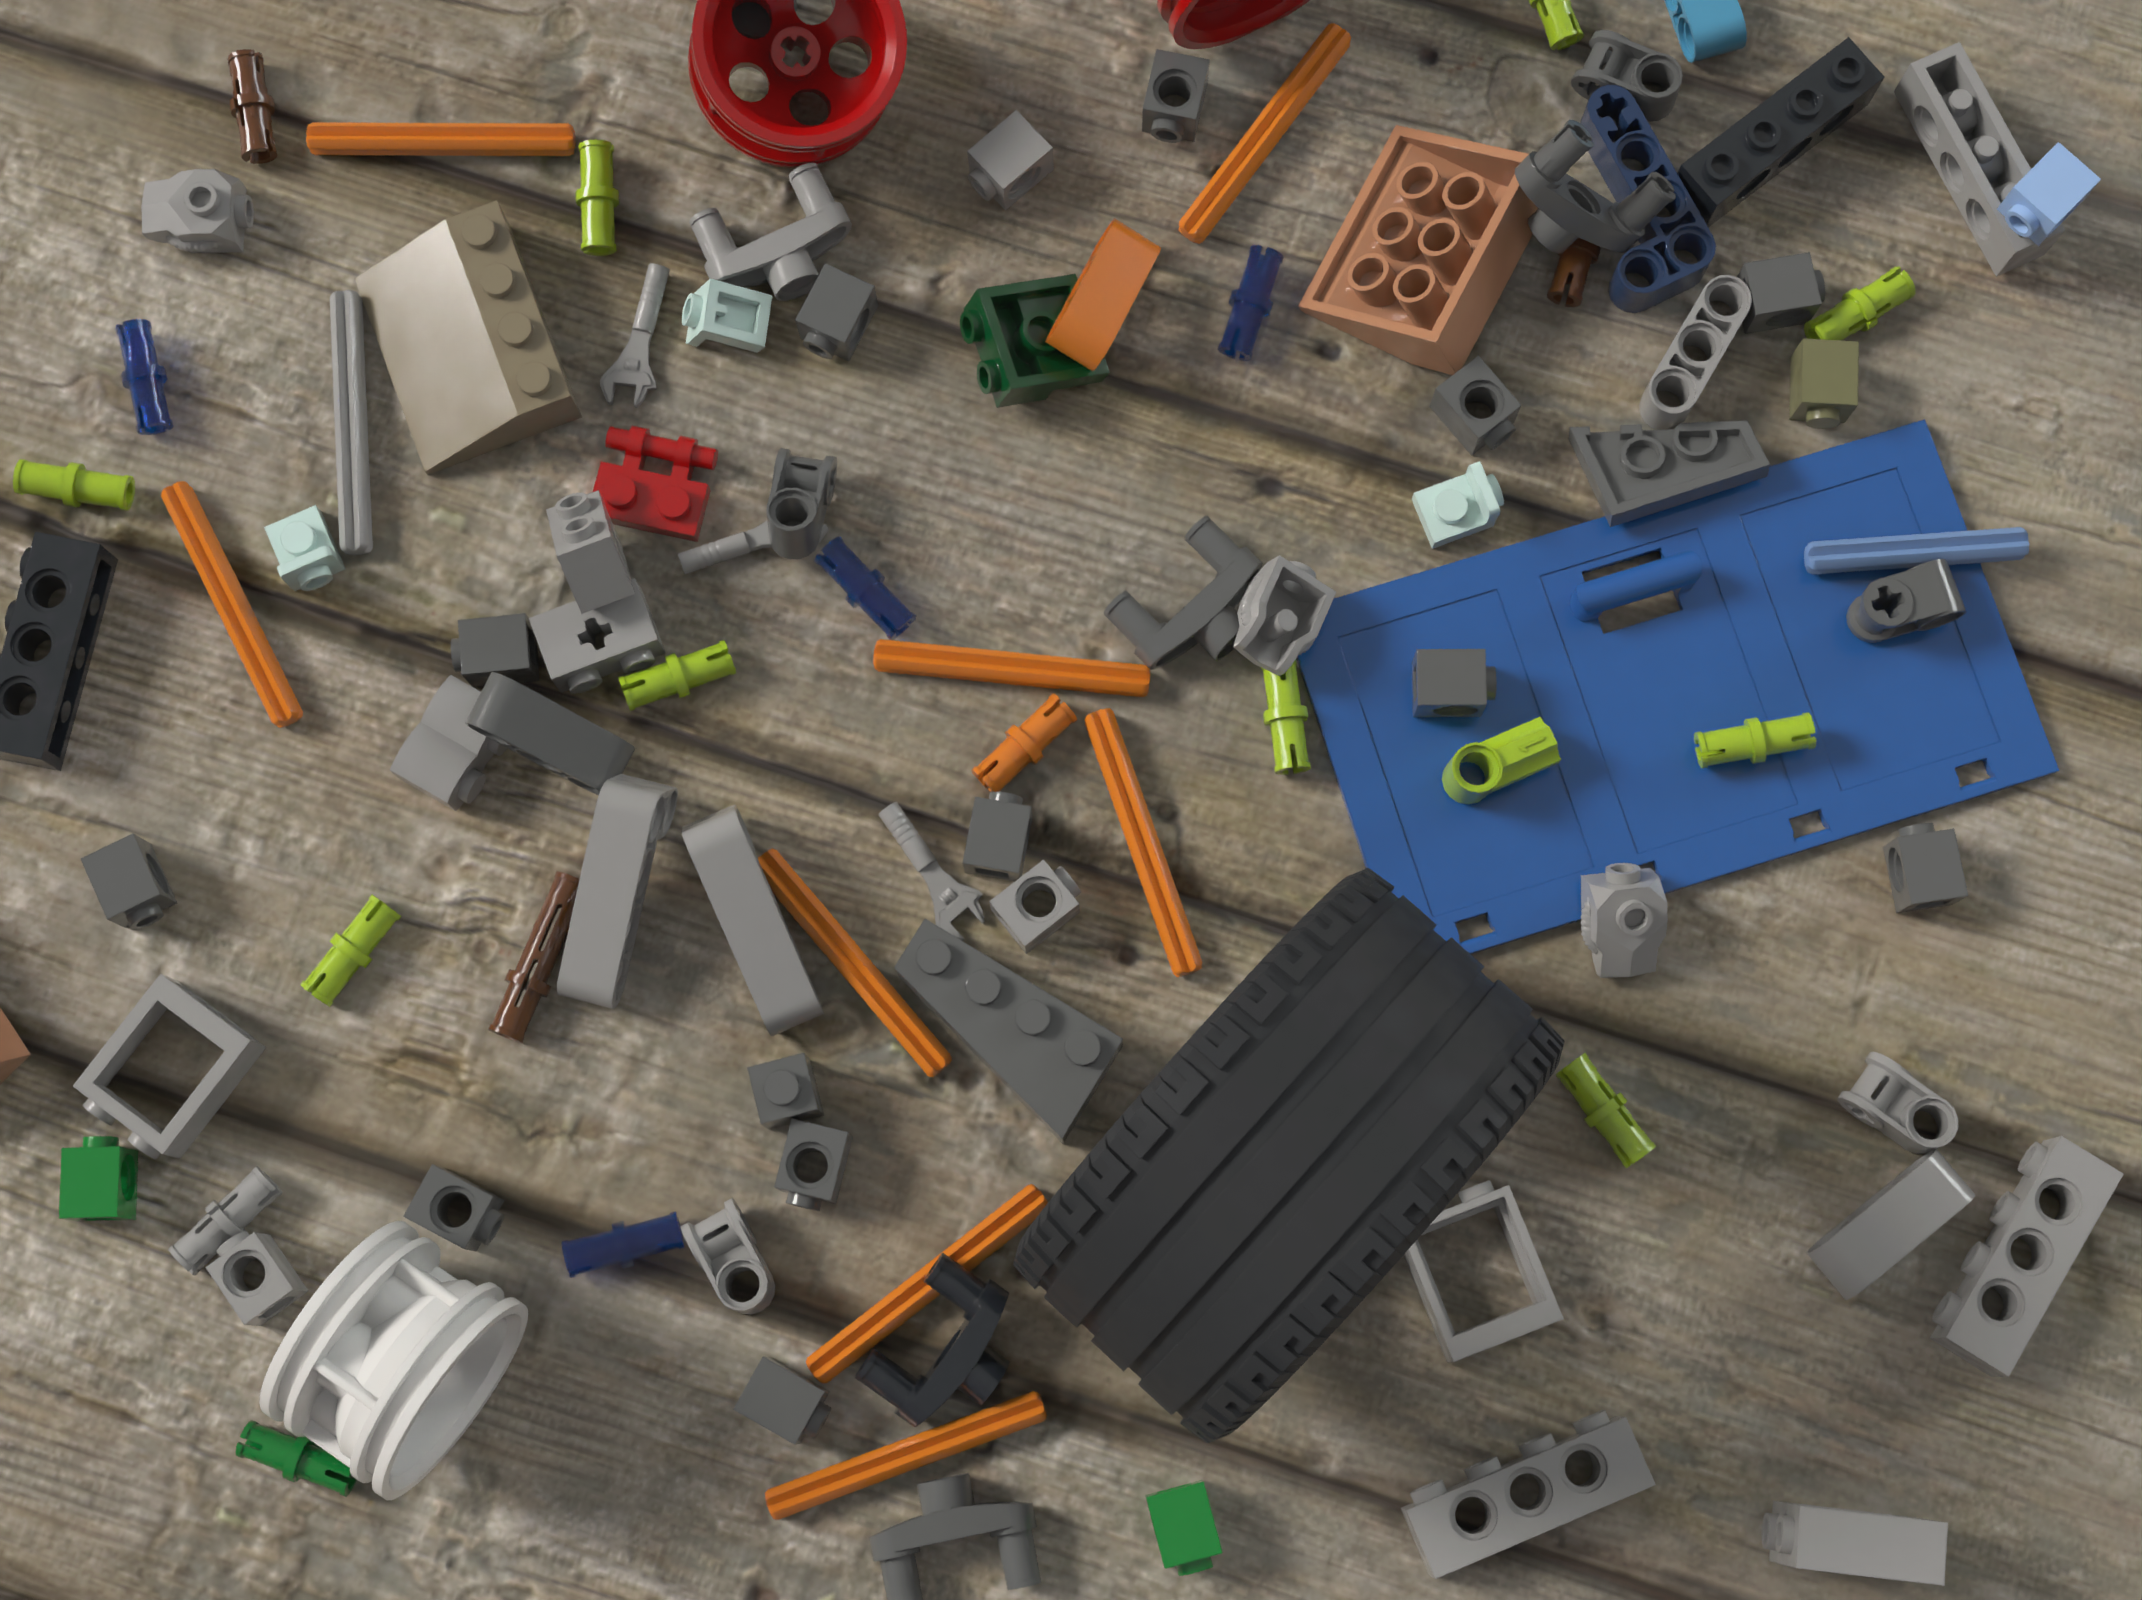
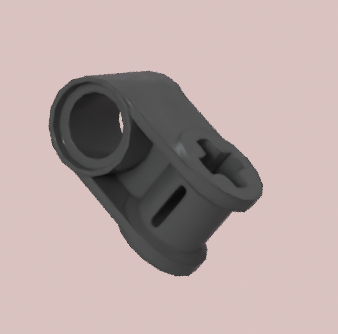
M1609 30L1595 31L1589 41L1591 52L1583 68L1577 70L1571 79L1573 89L1579 95L1589 100L1592 93L1602 86H1621L1628 90L1635 98L1647 121H1659L1668 116L1674 107L1683 77L1681 66L1676 59L1668 54L1660 53L1632 42L1619 33ZM1649 82L1658 83L1663 86L1665 91L1651 92L1643 84Z
M779 449L775 461L772 488L766 514L771 546L781 557L802 559L816 550L827 506L830 505L834 493L837 476V457L826 456L824 460L794 456L791 454L790 449ZM791 521L802 522V524L797 526L784 525Z
M1937 559L1871 582L1862 595L1857 597L1848 607L1846 619L1853 635L1862 641L1876 643L1917 630L1926 631L1943 626L1966 614L1967 610L1947 560Z

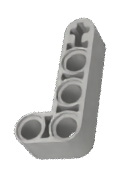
M619 774L604 782L594 811L557 981L558 995L612 1009L617 1007L624 991L657 840L663 838L668 833L675 813L678 797L676 787L624 774Z
M734 804L683 826L682 836L690 857L770 1036L772 1037L823 1015L824 1011L758 861L753 842L737 806Z

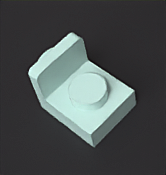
M710 278L694 294L690 293L685 301L682 312V325L688 327L686 344L697 347L707 339L758 353L765 347L772 295Z
M1480 461L1469 465L1464 475L1414 492L1412 496V502L1432 549L1493 527L1500 514V506L1504 504L1503 494L1496 477L1493 474L1486 476Z
M316 505L264 527L280 564L277 566L278 573L281 579L293 591L299 589L310 591L323 587L332 581V575L345 570L323 514Z

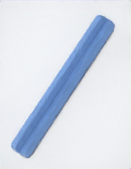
M2022 527L1812 541L1804 549V564L1806 571L1810 574L1911 568L1937 559H1946L1948 565L2021 560L2029 553L2028 533Z

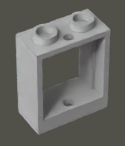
M160 974L78 1078L73 1087L88 1098L83 1107L95 1117L108 1125H112L117 1119L130 1129L132 1134L129 1136L128 1141L137 1149L153 1159H157L160 1154L181 1159L263 1053L266 1046L179 981ZM168 1008L223 1049L224 1052L169 1124L162 1130L106 1087Z
M1488 1180L1458 1192L1461 1204L1443 1210L1422 1235L1494 1208L1533 1304L1455 1334L1418 1239L1404 1254L1447 1363L1456 1362L1564 1319L1509 1185L1494 1191L1491 1181Z
M1773 1501L1772 1513H1765L1763 1518L1762 1546L1764 1549L1770 1550L1769 1561L1793 1568L1945 1586L1948 1523L1916 1517Z

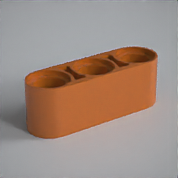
M1114 218L1095 246L1045 342L1091 371H1094L1112 345L1155 263L1161 247Z

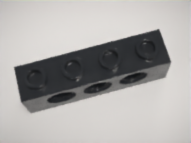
M1849 37L1681 164L1677 174L1708 227L1869 105L1885 76Z
M35 532L31 547H28L21 557L20 576L22 581L17 599L9 604L6 611L5 629L7 635L2 653H0L1 760L57 771L62 769L118 559L100 544ZM66 587V595L59 605L49 608L48 602L53 592L59 588ZM51 640L52 645L49 654L42 660L34 661L36 648L42 642ZM36 693L37 701L34 708L29 713L20 715L19 707L22 700L26 696Z

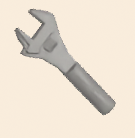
M654 263L649 264L629 341L617 361L600 379V387L608 405H613L616 385L636 387L635 408L642 404L649 390H657V383L650 368L649 345L670 269Z
M765 521L754 529L678 553L684 574L748 554L751 551L772 547L769 538L768 522ZM791 521L785 523L784 525L797 526L802 523L799 521ZM825 524L822 527L819 543L828 532V527Z
M897 802L890 804L878 815L893 834V837L897 840L913 866L925 880L934 905L936 925L964 941V938L953 927L951 922L968 908L983 924V910L978 902L983 894L979 890L958 883L940 867L936 861L937 859Z

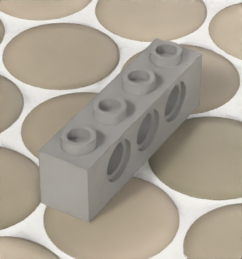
M1955 43L1911 63L1895 88L1894 94L1995 276L1997 277L2045 255L2065 231V228L2061 223L2038 246L2030 238L2022 237L2015 233L2008 226L2005 216L1997 210L2011 189L2031 168L1961 43Z
M2063 1136L2043 1140L2041 1144L2035 1142L2026 1151L2018 1166V1171L2024 1175L2013 1194L2009 1191L2005 1192L1994 1206L1989 1221L1995 1224L1985 1243L1978 1241L1970 1249L1961 1265V1271L1966 1276L1956 1293L1949 1291L1942 1298L1932 1316V1321L1938 1325L1930 1339L1991 1377H2009L2123 1176L2122 1172ZM2045 1188L2053 1191L2059 1199L2060 1209L2054 1219L2046 1216L2040 1208L2039 1198ZM2017 1237L2023 1239L2031 1249V1261L2025 1269L2018 1267L2011 1257V1245ZM1989 1287L1995 1289L2003 1301L2002 1313L1995 1320L1988 1317L1982 1308V1296Z
M1606 1410L1596 1412L1572 1423L1576 1431L1573 1435L1556 1442L1551 1433L1542 1435L1518 1446L1522 1454L1519 1458L1500 1465L1497 1456H1494L1464 1469L1468 1478L1465 1481L1446 1488L1443 1480L1440 1479L1410 1492L1413 1503L1401 1507V1510L1429 1576L1434 1579L1440 1578L1655 1486L1654 1479L1627 1418L1615 1416L1609 1419ZM1582 1450L1591 1458L1593 1472L1585 1483L1575 1485L1566 1476L1565 1462L1570 1454ZM1528 1473L1537 1481L1539 1495L1531 1506L1519 1508L1511 1499L1510 1486L1517 1476ZM1467 1497L1479 1499L1485 1510L1483 1523L1473 1531H1463L1455 1519L1457 1505Z

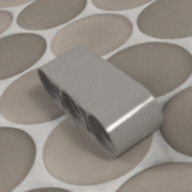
M1720 275L1711 279L1702 290L1641 397L1639 403L1640 415L1643 421L1651 428L1656 430L1675 429L1679 423H1683L1695 405L1750 309L1752 303L1751 291L1740 278L1731 275ZM1721 301L1726 303L1731 308L1733 315L1723 316L1717 314L1712 309L1710 302ZM1692 345L1699 347L1704 351L1707 360H1691L1685 354L1683 347ZM1669 391L1674 393L1680 400L1681 406H1665L1659 401L1656 392Z
M1937 1149L1932 1150L1907 1167L1829 1231L1807 1251V1254L1841 1296L1848 1300L1866 1289L1972 1201L1975 1194Z

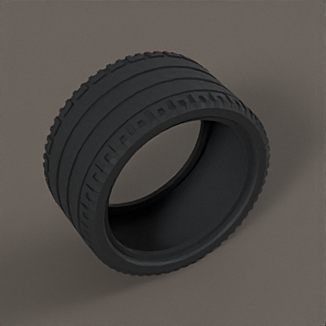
M1369 868L1345 877L1334 886L1275 945L1199 1027L1114 1123L1043 1208L1020 1240L1014 1259V1267L1034 1289L1041 1286L1047 1292L1044 1298L1076 1328L1080 1324L1085 1326L1094 1335V1338L1091 1340L1093 1344L1123 1371L1129 1367L1141 1378L1138 1385L1170 1415L1178 1412L1183 1417L1180 1424L1205 1443H1210L1230 1435L1244 1424L1329 1338L1478 1170L1531 1105L1553 1075L1560 1061L1565 1040L1543 1017L1536 1020L1531 1015L1533 1009L1499 979L1493 983L1481 972L1484 966L1453 938L1445 941L1433 930L1437 925L1404 895L1398 898L1393 894L1394 886Z

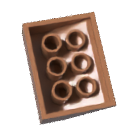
M1396 125L1298 305L1300 310L1410 364L1454 375L1463 368L1533 235L1528 225V218L1538 207L1520 187L1514 170L1529 154Z

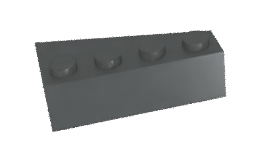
M924 919L894 967L899 978L1064 1144L1122 1049L1123 1038L927 919Z

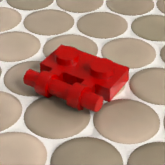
M632 425L630 430L610 426L606 434L605 446L609 449L624 451V461L622 466L601 461L593 492L599 490L612 523L623 527L698 542L711 490L708 484L692 481L691 478L694 467L708 470L715 469L718 460V449L698 445V439L680 436L678 440L651 435L648 428ZM646 457L673 462L671 475L668 476L643 470Z

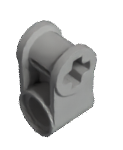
M1874 1051L1870 1052L1866 1057L1865 1062L1868 1066L1850 1091H1842L1837 1099L1840 1105L1854 1117L1876 1128L1903 1149L1913 1154H1925L1947 1145L1955 1137L1958 1130V1116L1954 1107L1947 1100L1941 1098L1914 1079L1901 1065ZM1880 1082H1881V1086H1880L1879 1089L1876 1091V1093L1874 1094V1096L1871 1098V1095L1873 1094V1092L1875 1091V1089L1877 1088V1086H1878V1085L1880 1084ZM1916 1111L1927 1112L1935 1119L1937 1133L1933 1140L1925 1139L1915 1131L1913 1117Z
M733 1198L724 1202L723 1210L696 1225L687 1222L680 1226L693 1256L706 1273L718 1298L725 1306L741 1314L753 1315L762 1312L770 1305L775 1295L773 1275L756 1245V1238L744 1214ZM744 1271H754L758 1275L760 1282L756 1296L746 1302H737L732 1294V1283L735 1277Z

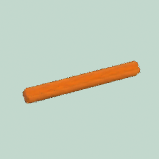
M1330 23L1324 28L1180 219L1178 230L1185 238L1195 244H1200L1206 239L1348 50L1351 35L1347 30L1342 29L1335 23Z
M312 122L307 126L306 132L307 147L314 155L571 156L574 154L576 147L575 131L569 123Z
M179 481L164 488L161 492V498L271 722L278 728L290 726L303 717V711L193 488L185 481Z
M880 639L876 642L873 654V665L878 672L1135 697L1147 696L1150 687L1151 671L1149 667L1143 664Z
M1111 708L1094 711L1085 717L1086 729L1172 972L1176 977L1187 976L1202 968L1203 962L1114 711Z
M772 848L759 856L758 861L772 893L927 1076L934 1077L942 1072L952 1061L951 1054L782 855Z
M1027 1185L942 1253L968 1271H971L1030 1225L1047 1205V1199L1035 1185ZM942 1253L807 1357L806 1365L820 1383L824 1384L831 1381L940 1295V1293L924 1283L923 1280Z
M1035 1391L1026 1393L770 1488L765 1492L769 1513L774 1520H780L1044 1422L1047 1418V1412L1041 1395Z

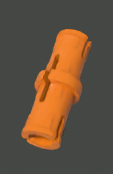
M1052 693L1048 697L1049 699L1019 727L1012 725L1005 732L1007 738L978 766L971 770L985 788L989 787V792H1000L1030 762L1034 765L1044 758L1042 751L1071 723L1077 721L1074 712L1064 701L1060 704L1061 699L1056 694Z

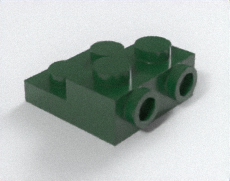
M1076 274L979 288L963 308L964 311L960 316L962 337L967 344L975 343L981 359L977 365V381L984 394L992 393L997 408L1046 400L1053 390L1103 382L1110 373L1105 357L1097 368L1091 371L1045 342L1078 280Z

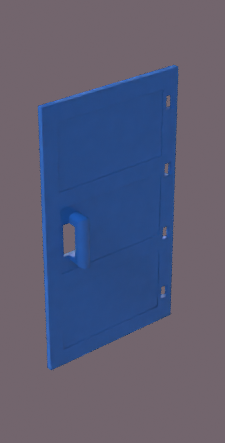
M1925 419L1770 466L1768 476L1613 527L1609 526L1604 516L1334 598L1313 645L1305 653L1298 655L1296 660L1366 869H1371L1394 886L1393 894L1398 898L1404 895L1437 925L1433 930L1445 941L1453 938L1467 952L1474 954L1580 921L1581 875L1605 873V868L1610 864L1632 863L1643 866L1652 863L1655 873L1660 878L1664 894L2060 771L1980 563L1949 565L1967 610L1965 615L1934 629L1926 631L1917 630L1876 643L1862 641L1852 634L1846 619L1848 607L1857 597L1862 595L1871 582L1907 571L1911 568L1810 574L1806 571L1804 549L1812 541L1968 531ZM1659 551L1661 556L1659 560L1586 582L1582 575ZM1669 591L1674 592L1680 611L1603 634L1598 620L1602 612ZM1417 649H1486V666H1495L1497 686L1495 700H1487V706L1481 717H1413L1412 661ZM1809 712L1812 716L1816 733L1810 734V736H1815L1816 738L1815 749L1807 748L1767 755L1765 762L1755 764L1750 759L1711 765L1707 768H1700L1695 752V747H1699V744L1694 743L1695 732H1707L1744 725L1745 719L1757 717L1760 722L1802 715V713ZM1538 717H1541L1543 722L1550 726L1558 743V752L1561 758L1558 764L1494 791L1478 803L1469 805L1458 803L1450 798L1444 790L1442 783L1443 770L1454 754L1464 745L1474 742L1480 743ZM1983 761L1990 778L1960 787L1955 769ZM1471 762L1460 763V774L1466 782L1472 785L1484 784V773L1478 765ZM1818 812L1822 825L1826 829L1794 839V832L1789 820ZM1486 914L1489 926L1493 932L1460 942L1456 923Z

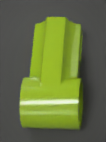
M1538 717L1480 743L1466 744L1454 754L1443 770L1442 783L1444 790L1450 798L1458 803L1468 805L1478 803L1494 791L1558 764L1561 761L1558 743L1550 726L1546 725L1541 717ZM1471 762L1478 765L1484 773V784L1472 785L1466 782L1460 774V763Z

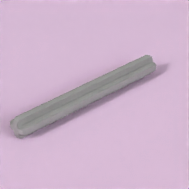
M345 290L335 291L330 296L339 544L345 554L363 555L370 553L373 548L363 304L361 297L356 291Z

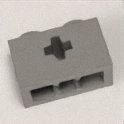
M599 490L589 494L573 493L560 499L554 507L546 509L556 556L581 614L635 594L622 544Z
M635 578L631 579L635 591L634 595L581 614L577 602L573 601L529 618L550 678L561 693L567 690L574 694L589 691L603 682L601 677L620 670L627 674L644 670L655 663L654 657L666 653L644 593ZM604 632L606 635L604 637L605 647L596 650L593 646L596 644L594 635Z

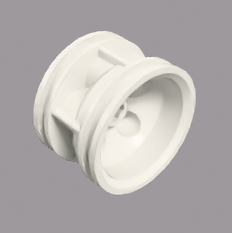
M404 1221L389 1223L372 1233L352 1250L325 1279L302 1309L281 1342L264 1378L259 1401L260 1409L264 1414L275 1421H284L286 1429L297 1437H307L350 1468L351 1475L362 1483L372 1482L373 1491L385 1500L396 1499L417 1485L445 1457L464 1434L490 1398L507 1370L521 1342L528 1320L527 1307L516 1298L509 1297L504 1299L503 1290L496 1284L487 1282L476 1286L468 1280H457L439 1267V1246L429 1238H419L417 1230Z

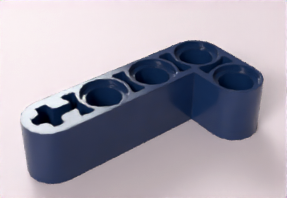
M1602 86L1592 93L1580 124L1592 136L1591 141L1594 143V146L1588 153L1616 202L1621 203L1647 179V176L1652 171L1664 176L1672 184L1675 190L1673 193L1676 194V198L1665 206L1671 216L1666 218L1655 216L1645 227V234L1638 240L1640 245L1631 248L1622 255L1609 282L1608 292L1615 306L1624 312L1638 313L1697 285L1715 255L1716 243L1635 98L1628 90L1621 86ZM1627 158L1635 159L1644 166L1645 170L1633 171L1627 168L1622 160ZM1687 250L1696 257L1698 263L1686 264L1676 257L1674 251ZM1638 273L1648 280L1649 286L1642 288L1632 285L1627 280L1626 274Z

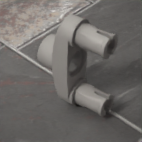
M816 163L801 165L789 174V181L806 217L740 248L736 247L717 208L702 210L690 219V226L707 260L704 269L709 279L744 288L768 282L776 299L779 301L794 300L811 291L819 276L813 261L841 242L852 228V223L844 206L840 202H835Z

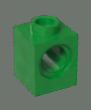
M113 1136L83 1137L82 1147L62 1148L59 1219L78 1222L136 1220L139 1151L119 1146V1137Z
M1199 1480L1145 1495L1164 1568L1176 1566L1179 1576L1212 1568L1211 1556L1222 1554L1223 1552L1204 1481Z

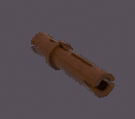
M559 871L555 873L553 884L533 925L532 932L516 969L508 970L505 981L509 985L493 1023L488 1028L489 1031L521 1044L540 998L547 997L550 992L551 986L547 982L563 944L567 939L580 879ZM562 908L544 950L541 951L558 910ZM536 963H538V964H537V967H536V969H535V971H534V974H533V976L531 977L530 982H529V984H528V986H527V990H526L525 995H524V997H523V999H522V1002H521L520 1006L517 1007V1004H518V1002H519V1000H520V997H521V995H522L523 991L525 990V987H526V985H527V983H528V980H529L530 974H531V972H532V970H533V967H534V965H535Z

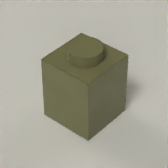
M1802 339L1790 357L1789 420L1806 421L1807 426L1818 429L1833 428L1840 425V423L1846 422L1858 406V341Z

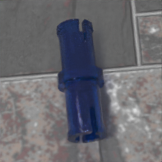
M1261 245L1250 247L1249 257L1239 288L1232 290L1229 298L1232 310L1222 341L1218 346L1220 353L1232 359H1235L1236 352H1239L1240 361H1250L1252 359V351L1263 317L1270 316L1273 302L1269 298L1280 264H1282L1284 259L1280 252L1267 247L1265 255L1261 254L1263 250Z
M146 319L122 322L123 325L117 324L115 326V332L118 335L125 371L121 373L122 385L130 390L137 432L141 435L164 433L166 429L171 430L174 425L170 418L163 386L168 380L165 367L158 363L152 335V324Z
M840 536L831 540L821 549L824 555L821 553L816 555L814 562L818 566L820 565L847 593L845 600L851 607L856 608L859 606L887 635L889 640H895L909 628L906 623L911 624L915 621L917 616L910 612L883 584L885 577L878 569L871 571L844 543Z
M676 1211L671 1212L669 1215L626 1226L624 1221L612 1224V1230L571 1241H562L561 1243L570 1278L621 1264L622 1268L625 1269L635 1266L636 1259L677 1248H685Z

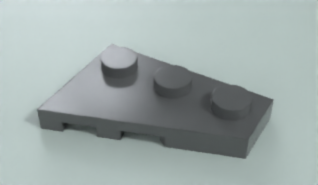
M1748 420L1679 423L1675 429L1642 430L1641 424L1620 425V431L1590 432V426L1570 427L1568 440L1610 527L1765 478L1769 472L1770 463Z

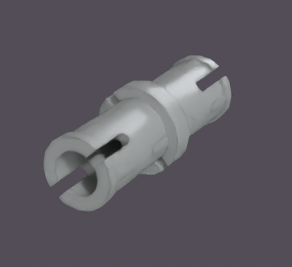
M256 1166L219 1203L213 1200L205 1208L207 1214L186 1235L168 1249L169 1252L188 1272L190 1271L194 1276L197 1275L210 1259L217 1254L216 1250L234 1235L246 1231L244 1228L266 1206L283 1193L282 1190L264 1171Z

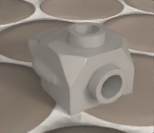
M216 169L181 171L170 179L145 182L141 205L142 234L147 239L168 243L177 249L189 251L190 253L244 252L245 228H252L254 222L253 202L251 197L246 195L247 189L239 178Z
M1280 555L1263 566L1244 592L1237 612L1239 629L1233 647L1253 664L1278 676L1284 674L1294 663L1297 656L1305 653L1313 645L1336 591L1317 580L1316 573L1309 566L1297 561H1288Z
M1632 863L1610 864L1605 868V873L1581 875V935L1585 945L1592 951L1596 974L1600 978L1632 977L1655 972L1658 947L1666 937L1668 922L1667 900L1659 876L1651 868L1641 869L1640 866Z

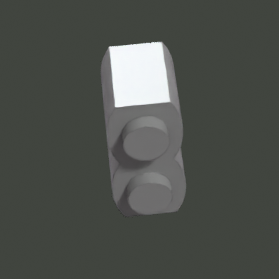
M450 675L433 696L421 722L414 728L400 748L390 771L405 783L457 811L464 802L469 804L476 799L486 781V774L482 773L486 763L494 754L502 755L507 748L465 724L481 691Z

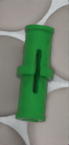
M253 1420L246 1424L240 1435L241 1438L247 1439L246 1443L238 1442L236 1446V1456L240 1458L245 1457L283 1472V1478L292 1482H297L301 1478L339 1492L340 1495L347 1497L357 1479L351 1477L349 1467L321 1447L316 1446L307 1437L295 1438L260 1425Z

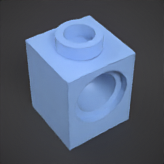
M2058 142L2011 189L1997 210L2005 216L2008 226L2015 233L2022 237L2030 238L2039 246L2084 201L2101 178Z

